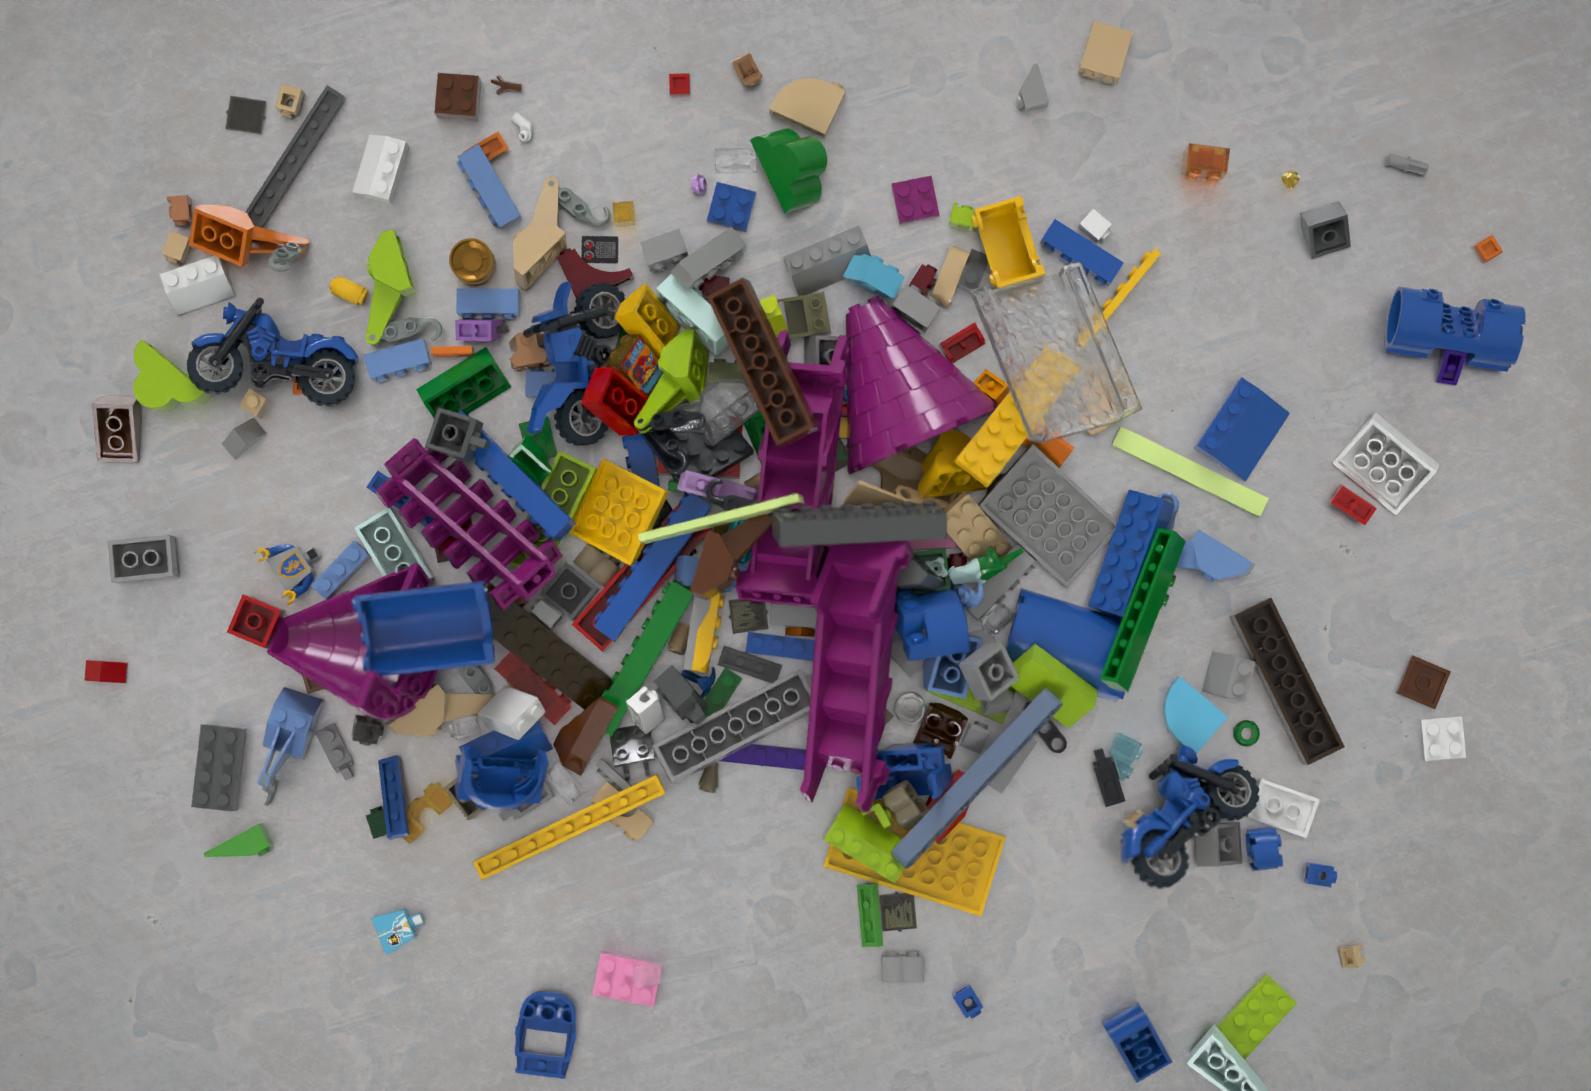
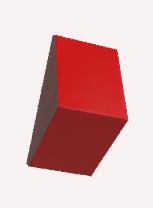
M86 660L84 681L126 683L128 663Z

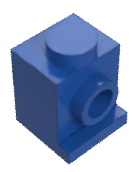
M1307 862L1304 883L1331 887L1332 883H1336L1337 871H1334L1333 866ZM1321 872H1325L1326 877L1324 879H1320L1319 874Z
M970 984L952 994L965 1018L970 1016L972 1019L982 1013L980 1009L984 1007ZM966 999L972 1000V1004L970 1006L965 1005Z

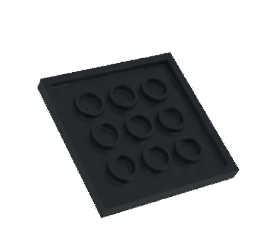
M708 390L704 392L703 402L691 404L687 401L671 410L697 411L703 413L706 417L705 426L697 432H691V429L698 426L700 423L698 419L691 420L682 427L669 428L683 444L684 452L689 459V466L686 470L715 477L754 454L753 448ZM652 430L646 433L639 432L666 469L680 468L681 461L667 455L654 441ZM671 474L677 484H679L681 474Z

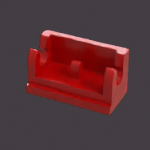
M974 322L941 342L939 347L945 357L953 364L986 343L985 338Z
M1342 484L1337 488L1335 495L1331 497L1330 503L1363 525L1367 524L1377 509L1373 504Z

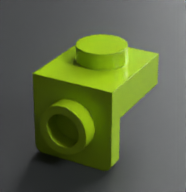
M873 801L870 812L875 811L883 828L892 824L890 820L893 819V816L889 809H884L880 801L877 803Z

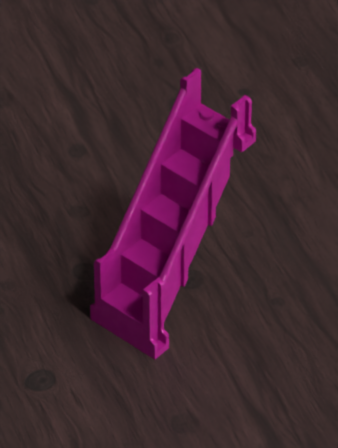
M780 331L777 339L787 358L791 347L788 331ZM839 335L830 366L789 362L820 429L783 448L776 445L767 424H765V433L758 453V460H762L758 503L798 494L803 497L804 504L791 507V509H799L801 506H810L812 508H820L822 505L832 506L843 393L848 378L846 364L850 351L846 347V336ZM771 526L753 546L748 569L741 571L735 586L739 600L816 608L810 600L830 549L827 548L826 544L780 547L772 535Z
M908 540L826 544L830 550L810 600L816 607L817 619L804 779L800 787V792L808 802L813 803L826 766L832 767L837 771L844 769L854 774H861L860 791L855 803L862 813L870 812L878 787L887 782L891 770L885 761L876 760L878 745L885 729L886 706L893 678L889 677L892 636L898 621V613L894 612L897 578L900 570L908 567L914 551Z

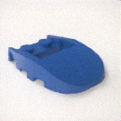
M533 993L522 1004L518 1024L515 1028V1056H517L515 1073L565 1079L576 1039V1013L574 1005L566 996L559 993ZM526 1029L567 1034L565 1056L523 1052Z

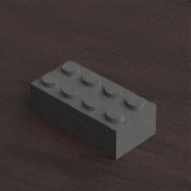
M201 724L191 807L223 811L238 810L247 728Z

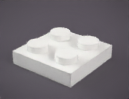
M1462 716L1419 720L1423 761L1466 758Z

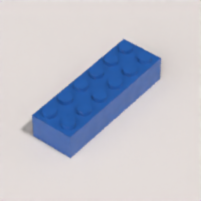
M1129 489L1089 601V607L1119 618L1124 617L1157 528H1167L1175 505L1165 499Z

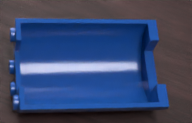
M478 581L356 596L355 599H352L353 610L357 611L359 625H363L364 632H361L362 644H366L367 650L365 658L362 659L363 671H367V673L368 671H376L380 676L494 663L495 646L492 645L494 637L487 588L484 589L485 582Z
M1021 588L1015 607L1017 610L1005 647L1011 662L1013 663L1030 647L1036 644L1098 690L1097 697L1113 702L1123 699L1125 691L1111 689L1100 680L1122 618Z

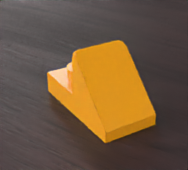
M987 369L973 382L983 393L998 404L1003 401L1012 389L1009 384Z

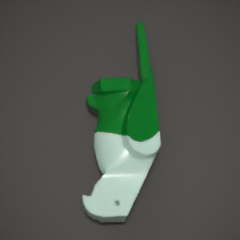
M990 546L987 548L985 555L971 560L964 566L957 568L952 566L948 571V575L954 585L968 582L983 584L1008 567L1007 564L1024 553V551L1020 548L1004 557H998L993 547Z

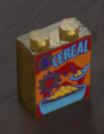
M625 334L605 363L606 367H614L647 396L663 373L658 366L659 358L640 334Z

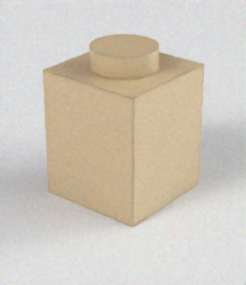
M170 231L161 254L167 257L166 261L176 265L178 262L185 264L191 249L189 245L190 238Z
M249 388L239 406L253 415L262 418L271 401Z

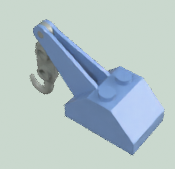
M286 687L282 689L276 699L267 721L263 746L270 750L257 781V785L262 786V790L268 793L264 803L265 806H268L274 798L279 782L276 779V775L288 758L293 756L304 760L324 700ZM275 752H280L274 764L272 765L270 771L268 772Z

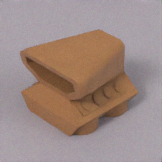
M523 332L517 333L510 340V349L515 351V353L509 360L511 368L515 372L552 366V363H549L546 350L544 349V333L540 332L526 338Z

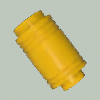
M340 275L337 278H333L329 285L332 295L357 306L365 303L369 293L365 286Z

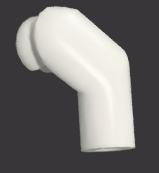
M516 112L511 121L519 126L518 137L523 142L529 141L532 137V124Z

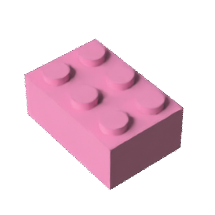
M602 951L592 995L654 1007L663 963Z

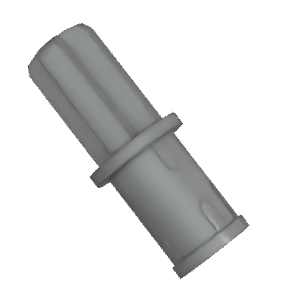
M1390 153L1386 163L1387 166L1403 169L1404 172L1410 171L1426 175L1428 171L1427 163L1413 160L1410 156L1406 158Z

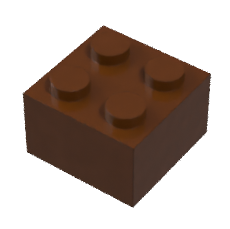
M438 73L434 111L436 117L478 121L481 91L480 77L476 75Z

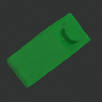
M528 435L513 447L508 456L537 484H540L552 472L543 449Z

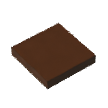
M1411 655L1396 694L1429 708L1436 709L1451 671Z

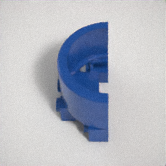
M946 589L914 594L912 590L896 592L894 611L898 613L896 630L903 641V650L909 661L969 652V634L966 617L961 601L955 591ZM923 625L925 628L926 637H923Z

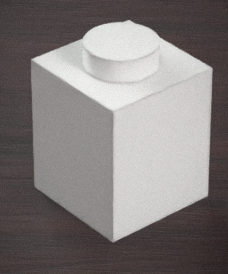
M1093 208L1078 227L1097 243L1100 239L1104 241L1111 233L1109 228L1112 224Z

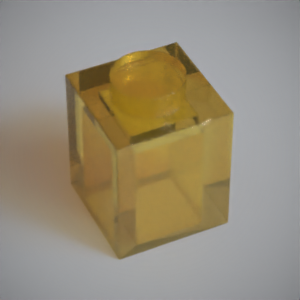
M633 201L612 203L615 227L636 225Z

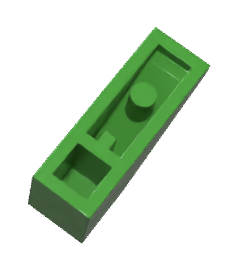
M263 823L203 854L205 857L253 856L256 854L260 857L270 852L269 847L274 844Z

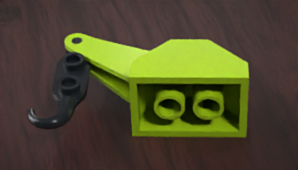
M694 328L682 330L661 349L658 366L663 371V374L634 421V425L640 433H646L651 428L663 430L682 427L687 422L697 419L700 420V423L695 428H692L691 432H697L705 426L706 417L701 412H689L682 409L671 411L684 399L688 400L691 404L703 402L710 354Z

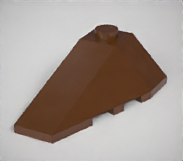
M600 696L581 714L574 717L570 723L560 729L553 745L565 768L582 776L619 706Z

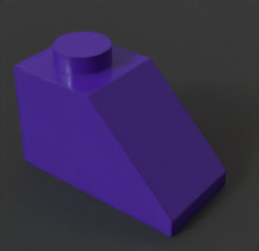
M1441 348L1436 382L1457 385L1467 352Z

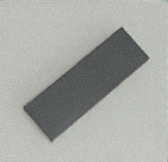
M723 646L717 664L769 683H774L778 680L782 668L781 664L727 646Z

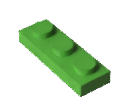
M858 884L857 893L862 947L883 946L878 884Z

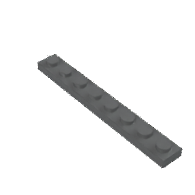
M326 85L245 211L254 226L262 227L345 99L344 95Z

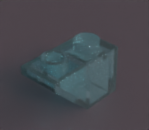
M1117 733L1109 749V754L1114 762L1119 780L1124 781L1125 778H1130L1134 769L1131 766L1134 760L1138 761L1143 749H1141V743L1121 733Z

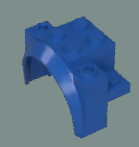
M931 742L892 744L884 750H878L876 760L885 761L891 771L886 784L878 787L874 800L883 799L886 790L904 780H908L918 796H932V799L940 797L945 789L953 784L951 763L945 764L943 746L932 747ZM861 775L856 778L858 794L861 786Z
M463 746L461 755H456L457 779L455 791L457 800H473L479 808L496 810L518 809V806L523 804H540L549 764L544 750H538L536 759L469 756L470 746ZM519 777L525 778L518 783Z

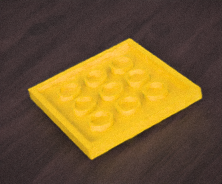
M602 458L574 517V521L577 524L568 533L633 566L645 543L640 542L639 533L652 530L669 491Z

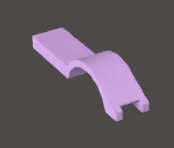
M685 470L681 474L677 487L681 491L707 497L706 488L708 484L714 480H722V484H717L712 489L715 496L736 495L756 501L759 491L755 488Z

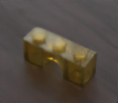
M440 782L435 785L433 783L428 785L423 791L425 795L421 799L416 797L408 805L410 807L407 811L410 835L403 837L408 844H412L426 830V827L420 821V813L423 809L431 808L438 815H441L454 803V800H451L452 797H449V794H447V791L444 790Z

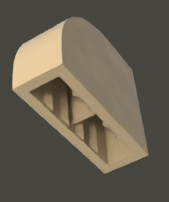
M816 78L799 79L781 89L774 98L769 111L770 114L825 138L844 99L846 90L837 82H832L831 84Z

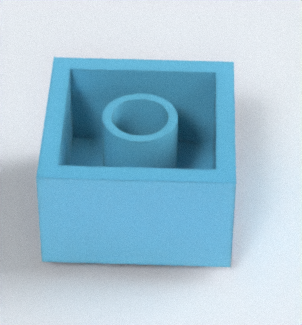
M862 254V256L853 255L843 275L846 279L874 295L892 299L895 298L904 279V276L898 273V268L892 265L886 266L881 258L874 255L870 257L866 254Z

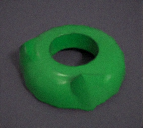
M1243 720L1233 728V737L1241 746H1252L1259 739L1260 731L1254 721ZM1244 728H1250L1253 732L1252 737L1248 740L1244 739L1241 735Z

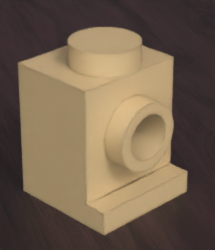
M282 84L275 108L281 111L280 115L292 118L293 115L298 116L305 93L300 88ZM294 101L293 106L288 107V102Z

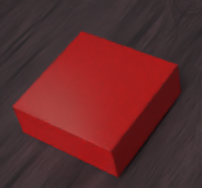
M689 73L669 74L670 95H690Z

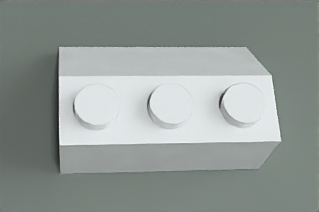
M370 134L352 193L392 204L409 149L407 142L388 136Z
M211 256L159 274L165 293L177 316L235 297L224 260L217 256Z

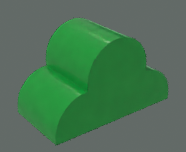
M785 128L753 137L750 140L784 213L802 209L818 202L822 191L819 176L824 173L827 167V154L823 144L817 138L812 136L800 138L795 131Z

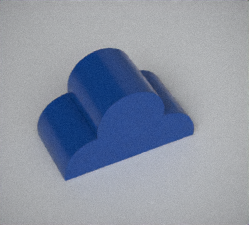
M1139 1003L1102 1023L1136 1083L1172 1063L1156 1030Z

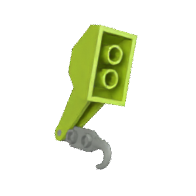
M394 229L381 232L368 256L369 264L366 265L369 276L375 279L365 336L366 341L372 346L378 345L383 339L388 342H395L414 336L429 325H433L436 328V334L431 338V341L437 340L441 336L442 326L437 319L432 317L424 319L408 317L390 323L402 297L417 293L400 236Z

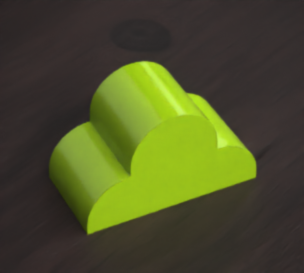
M142 339L138 342L134 350V362L141 372L134 381L133 391L140 404L154 411L164 413L174 410L180 403L192 407L201 406L213 397L211 394L197 389L186 373L151 344Z

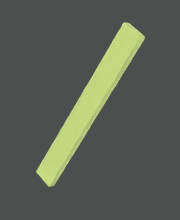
M1122 426L1119 428L1112 443V446L1258 517L1261 516L1269 498Z
M793 494L639 533V540L642 543L648 544L771 513L772 510H778L780 507L791 508L803 505L804 500L802 496Z

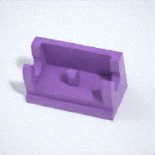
M502 319L455 320L456 341H494V339L502 336L501 333L496 331L497 327L503 325Z

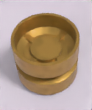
M475 238L463 239L456 243L450 252L449 264L451 270L462 283L469 286H480L487 283L493 277L496 270V260L489 247L483 241Z

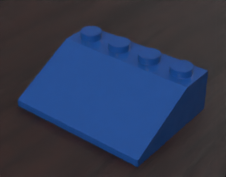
M1241 377L1209 423L1194 449L1243 481H1246L1290 413L1258 387Z

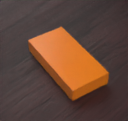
M473 346L431 347V354L434 357H470L474 354Z

